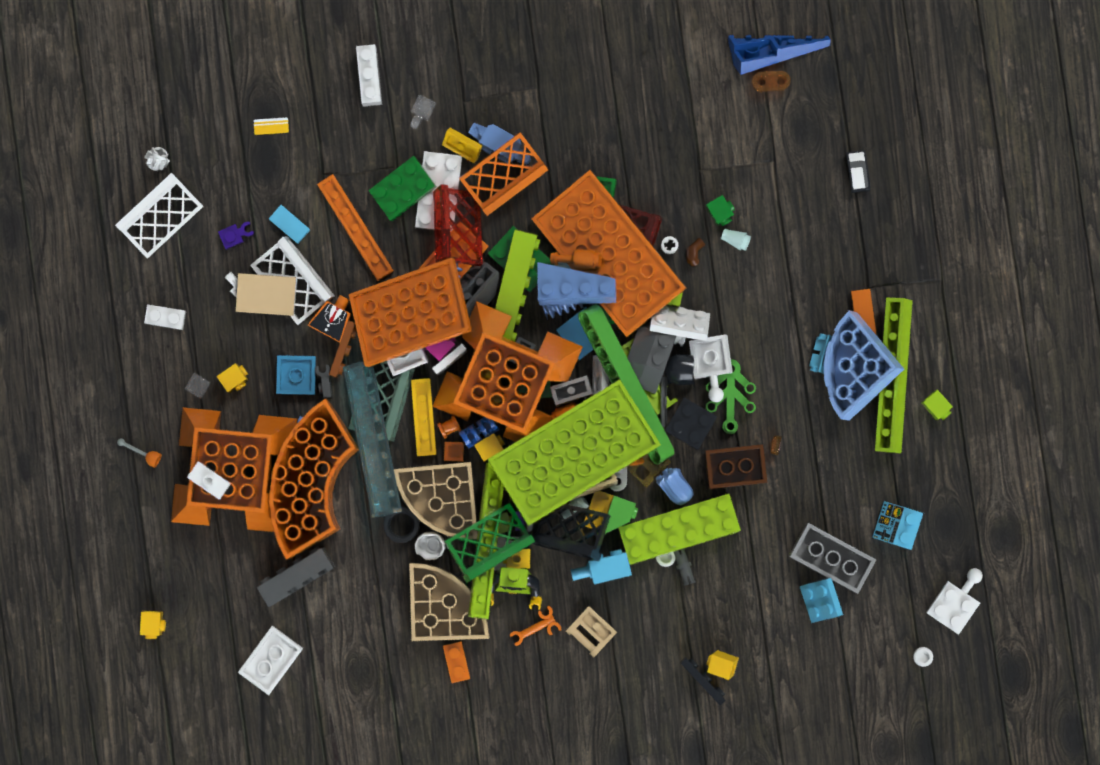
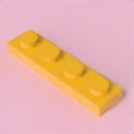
M430 378L411 380L417 456L437 455Z

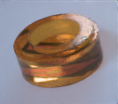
M775 435L773 437L771 447L773 455H779L782 436Z

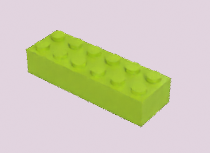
M730 494L618 527L629 565L741 531Z

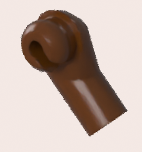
M698 238L686 250V261L693 267L699 264L698 251L705 246L701 238Z

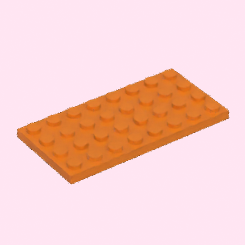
M591 170L586 172L531 218L560 255H573L575 250H596L601 252L602 264L600 268L576 269L573 263L567 264L572 270L615 278L617 303H601L600 305L626 337L630 336L687 289Z

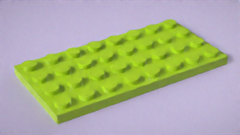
M618 380L488 459V462L525 522L530 526L658 448L661 444L621 380Z

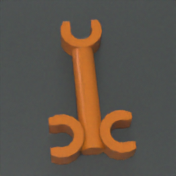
M547 606L549 614L546 616L541 611H538L539 616L543 619L542 621L520 632L513 631L510 633V637L518 635L520 638L518 642L514 643L515 646L520 645L524 638L547 627L549 635H553L551 627L554 625L558 627L559 631L561 630V625L555 621L550 606Z

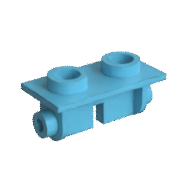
M820 333L819 337L816 338L814 350L820 351V354H812L809 365L811 367L810 371L824 374L826 348L832 339L831 335Z

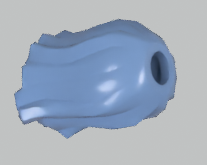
M666 468L662 471V476L656 477V483L673 503L684 505L693 497V489L685 480L679 468Z

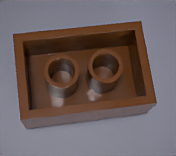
M763 444L704 451L708 489L767 483Z

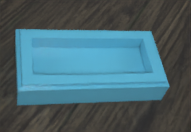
M282 205L269 218L271 222L297 244L310 231L306 225Z

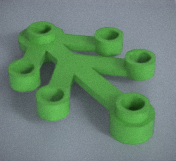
M731 359V365L735 368L734 372L717 377L718 385L727 378V387L723 390V399L720 402L709 401L705 406L707 411L713 413L717 410V406L727 397L726 420L722 424V429L727 434H733L738 429V424L734 420V398L744 407L745 412L752 413L756 409L755 404L749 402L735 387L736 379L744 387V391L747 394H752L756 390L755 384L749 382L740 373V364ZM710 382L706 385V391H707L708 393H709L708 386L711 384ZM747 385L753 386L752 392L747 391ZM710 403L715 405V409L712 411L708 409V404ZM747 404L753 405L752 411L746 409ZM728 423H733L734 428L732 430L727 429Z

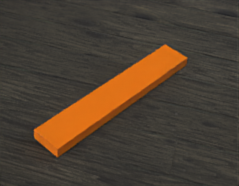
M332 174L317 184L377 281L394 272L335 176Z

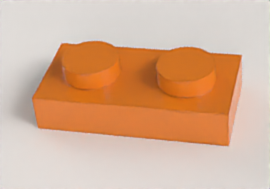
M462 641L443 645L451 683L471 679Z

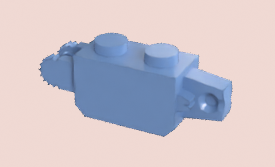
M473 123L468 132L482 145L481 150L488 154H491V152H494L514 137V135L494 124L484 127ZM520 139L513 143L512 150L523 151ZM500 152L497 159L508 163L509 152ZM512 153L511 163L514 160L522 163L523 154ZM525 155L524 165L529 164L531 160L530 155Z

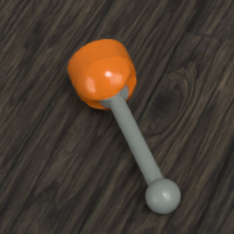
M122 438L117 441L119 446H125L145 456L148 465L154 468L161 460L162 454L156 451L145 453L126 443Z

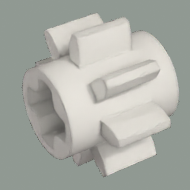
M152 147L151 151L148 150L144 157L148 159L146 162L147 166L154 171L163 170L170 161L167 159V151L161 147Z

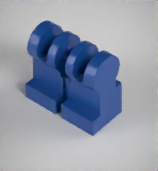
M483 417L476 422L477 428L472 424L458 432L468 449L483 440L480 436L481 433L486 438L500 430L494 420Z

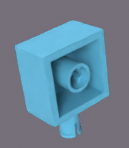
M621 549L611 551L610 556L603 557L602 554L600 561L589 560L587 566L570 569L573 581L590 577L593 579L594 584L632 575L627 553L622 552Z

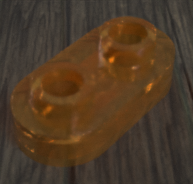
M784 71L758 72L752 79V86L759 92L783 91L789 87L791 79L789 74ZM763 79L765 84L763 86L759 85L758 80ZM777 79H783L784 84L779 85Z

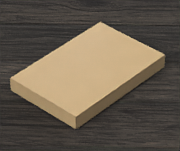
M238 273L236 312L293 316L296 277Z

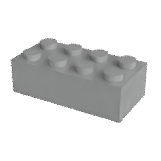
M810 523L805 524L788 557L827 578H831L836 583L857 594L876 562V559Z

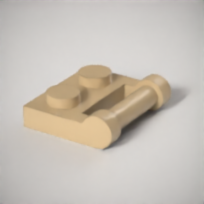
M590 606L566 630L569 635L572 634L590 651L589 654L592 657H595L617 633ZM579 625L583 626L599 641L598 645L595 646L576 628Z

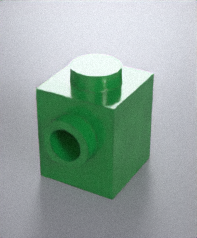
M723 195L706 204L705 207L716 226L721 224L723 227L732 221L731 217L734 216L733 211H735V208L730 200H725Z

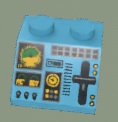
M884 501L872 538L912 550L923 513Z

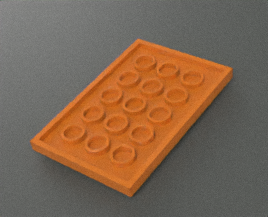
M452 257L349 294L366 367L472 331L456 262Z

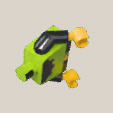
M501 567L494 573L491 606L494 604L493 593L496 592L531 595L529 608L532 609L533 604L538 605V610H540L542 598L540 597L539 580L531 575L529 570Z

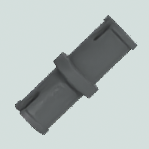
M681 549L680 553L679 550L674 551L678 564L676 567L680 571L683 585H689V582L690 584L695 583L690 567L692 564L688 561L685 549Z

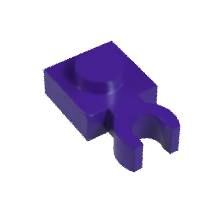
M244 222L239 229L234 224L218 231L226 250L243 243V236L250 237L255 234L254 231H245V227L251 225L250 222Z

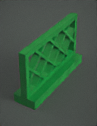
M510 503L444 541L464 574L463 578L466 583L535 542L532 535H529ZM506 509L511 514L510 522L500 520L501 513ZM486 521L496 522L494 532L484 530ZM499 523L509 525L507 535L497 533ZM512 527L519 528L523 536L519 538L510 537ZM476 530L480 532L478 542L468 539L469 531ZM483 533L493 535L491 545L481 543ZM496 536L506 539L503 548L494 546ZM456 539L464 541L462 551L455 550L451 542ZM467 542L477 545L475 555L465 552ZM480 546L490 548L488 557L478 556ZM464 555L474 558L472 566L466 569L462 562Z

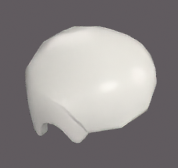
M425 532L415 542L416 554L422 556L425 560L438 559L443 555L446 548L443 537L436 532Z

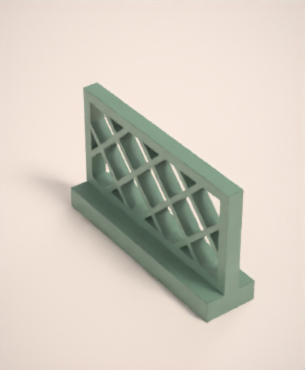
M385 361L380 363L383 369L375 374L371 369L372 366L366 367L348 429L394 442L415 368L400 373L392 379L387 371L390 369L389 366L385 367L384 363L388 364ZM385 372L390 381L380 386L376 376ZM371 379H374L378 388L368 392L366 384ZM392 384L394 393L386 397L382 388ZM380 390L384 400L375 404L371 395ZM368 397L373 406L363 411L361 401ZM386 402L389 407L388 413L381 416L377 407ZM375 409L379 418L370 423L365 413ZM363 415L367 425L362 428L354 427L356 419ZM381 420L384 426L382 434L375 433L371 425Z

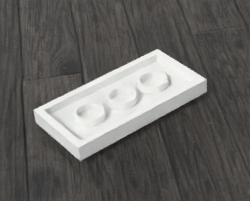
M424 151L422 166L437 187L418 201L415 228L448 232L453 230L462 156Z

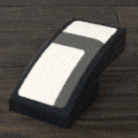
M865 150L846 152L851 193L870 191Z

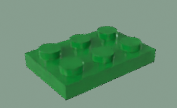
M412 156L372 187L369 192L388 219L393 221L437 186L418 159Z
M515 226L488 253L504 270L514 230L517 229ZM540 249L538 251L534 250L532 258H536L533 270L529 269L528 277H531L529 288H525L529 293L538 285L537 262L554 266Z

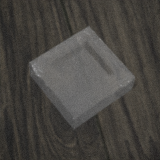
M194 373L185 390L202 399L211 382Z

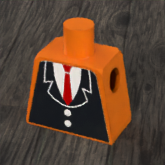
M339 295L335 304L326 301L309 322L308 326L340 343L346 324L350 321L352 315L345 311L350 300Z

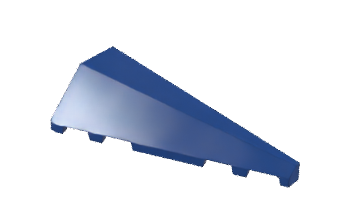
M734 35L728 36L733 64L740 75L828 47L831 41L829 36H825L823 39H812V36H806L805 39H794V36L765 35L764 38L752 39L751 35H746L745 38H734Z

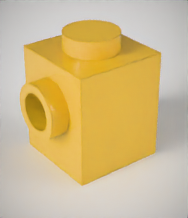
M235 363L216 377L226 391L230 393L234 389L239 391L246 386L245 382L248 380L246 377L248 372L243 365L239 366Z
M493 433L474 446L485 462L504 450L502 446L505 443L500 435L495 436Z
M522 549L504 560L503 564H506L507 568H530V549Z
M142 611L140 635H145V639H157V636L162 635V631L165 632L166 628L163 612Z
M717 650L708 657L707 666L709 667L707 672L729 680L734 676L739 658Z

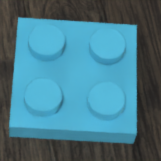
M831 578L800 586L811 623L843 615Z

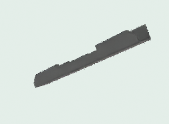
M662 377L660 381V423L663 427H667V377Z

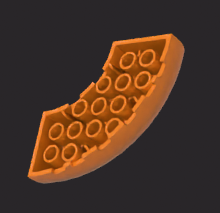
M327 399L314 406L294 426L284 441L273 468L269 497L271 521L277 542L286 559L300 554L341 529L333 509L334 484L343 465L360 449Z

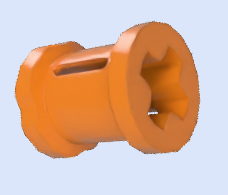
M454 415L451 416L450 420L442 424L437 423L444 439L447 438V435L457 430L461 431Z

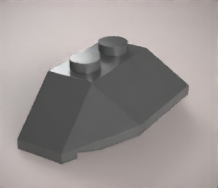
M487 262L470 268L460 280L469 318L476 301L488 305L496 295L499 272Z
M650 321L638 328L628 360L643 390L656 394L676 336L650 331Z

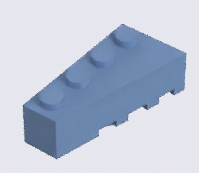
M537 262L539 305L617 303L615 278Z

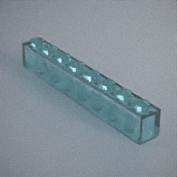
M364 361L344 366V376L372 518L402 512L374 366L366 367Z

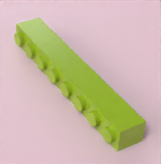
M886 298L883 344L904 370L879 393L875 451L902 452L913 301L905 298Z

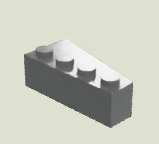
M319 546L309 551L310 555L304 559L302 556L292 562L294 565L287 569L285 566L276 571L277 575L272 579L268 576L259 582L261 585L257 589L268 607H271L336 567L325 547L321 549Z

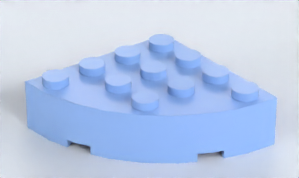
M849 310L834 329L835 332L826 348L824 360V381L828 389L830 402L840 419L848 421L904 370L858 312Z

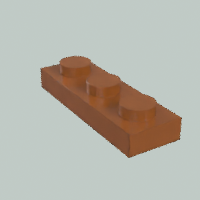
M348 321L329 373L330 376L338 378V375H342L346 364H343L345 356L349 357L352 346H349L351 338L355 339L357 335L354 322Z

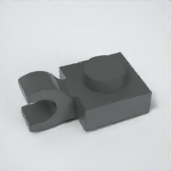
M326 365L324 373H321L319 366H316L315 372L322 378V383H319L320 395L323 394L324 398H332L329 375L330 366Z

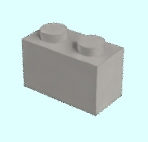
M587 375L550 387L557 408L594 395Z

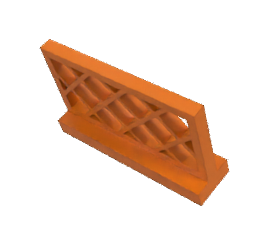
M519 132L459 177V179L488 216L547 172L548 167L522 133ZM520 138L524 143L523 151L512 150L513 143ZM500 152H509L508 163L497 162ZM512 153L523 154L521 165L510 163ZM525 155L534 156L538 162L532 166L524 165ZM486 163L494 164L493 175L482 173V166ZM496 164L507 166L506 176L495 175ZM510 166L521 168L518 177H508ZM470 175L479 176L477 186L469 185L465 179ZM481 176L492 177L491 188L480 187ZM494 178L506 179L505 186L502 189L493 188ZM479 189L490 191L489 198L484 202L478 197Z

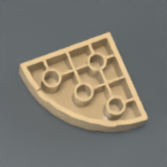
M471 462L394 469L396 483L406 505L421 522L431 529L453 537L477 522ZM469 531L468 539H477L478 531Z
M409 563L412 641L490 638L487 619L468 617L471 589L463 581L442 568L428 564Z

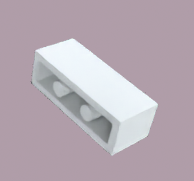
M376 45L356 46L362 105H382Z

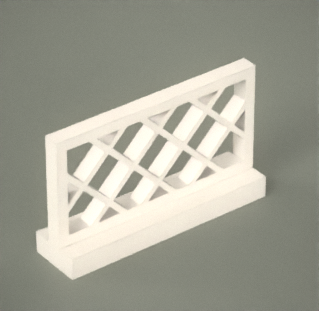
M171 173L115 226L122 231L146 258H149L192 218L203 205ZM176 184L182 189V198L171 197V189ZM169 191V197H163ZM184 192H185L190 198H184ZM160 199H168V211L157 210V202ZM171 200H182V211H170ZM184 200H192L198 207L192 212L184 211ZM153 205H155L154 210H149ZM146 212H154V224L143 223V215ZM157 213H168V224H156ZM170 213L182 214V220L178 225L170 224ZM139 218H141L140 223H135ZM132 225L140 226V237H132L127 230ZM143 226H154V237H142ZM156 226L168 227V233L164 238L156 237ZM142 239L154 240L153 248L148 253L142 248Z
M288 236L282 237L277 244L250 265L258 275L296 277L295 300L296 292L306 293L305 304L295 303L294 301V310L295 306L305 307L304 315L300 319L295 314L291 316L297 325L335 296ZM278 248L284 253L283 261L273 260L274 251ZM262 261L269 262L268 273L261 272L257 265ZM273 262L283 263L282 274L272 273ZM286 264H293L295 276L285 275ZM298 279H304L307 282V291L297 290ZM309 294H316L321 301L317 305H308Z

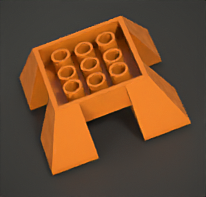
M476 301L469 318L472 331L462 334V338L475 349L474 355L464 378L447 371L432 407L467 422L473 411L507 426L503 437L517 442L552 420L551 415L537 410L536 406L547 381H569L583 346L547 332L540 350L537 352L504 337L512 318L511 315ZM510 359L515 360L517 367H509L507 361ZM485 369L490 370L492 377L485 378L482 375V371ZM500 378H508L510 384L507 386L502 385ZM525 385L528 388V392H519L518 386ZM500 395L502 402L495 403L492 396Z
M183 407L179 446L192 447L190 472L198 461L206 467L209 463H214L216 466L215 473L231 483L233 492L230 495L224 493L219 500L190 479L189 485L175 484L171 522L210 526L211 508L245 511L247 530L274 532L269 504L272 455H279L284 441L297 424V418L259 415L253 433L219 430L221 411ZM232 445L237 448L235 456H230L228 453V448ZM230 464L235 467V473L231 476L226 473V468ZM249 466L255 470L254 475L250 478L245 474V470Z

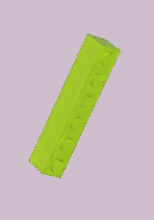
M517 229L514 230L495 308L512 316L504 337L514 342L517 337V333L514 332L515 326L520 324L522 314H518L520 306L524 307L526 296L523 295L524 289L529 288L531 277H528L529 269L533 270L536 258H532L534 250L538 251L540 244L537 234Z

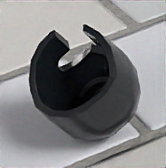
M676 354L668 359L665 368L667 384H695L692 378L694 376L693 355Z

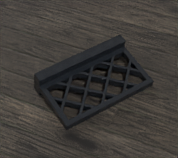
M564 504L551 515H546L536 521L533 533L528 534L532 535L535 540L532 544L600 561L602 554L599 553L611 515ZM569 509L571 516L563 520L561 513ZM585 513L588 519L580 524L577 517ZM558 516L560 523L552 527L550 520ZM602 517V524L596 528L593 521ZM574 519L576 527L568 531L566 524ZM547 523L549 530L545 533H539L541 526ZM590 523L593 530L585 535L582 528ZM563 526L565 534L557 537L555 531ZM579 530L581 538L573 541L571 535ZM595 534L597 539L595 545L591 546L587 539Z

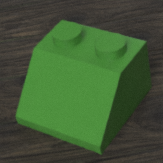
M613 496L607 513L611 517L605 534L630 522L631 518L635 519L638 508L635 507L636 503Z

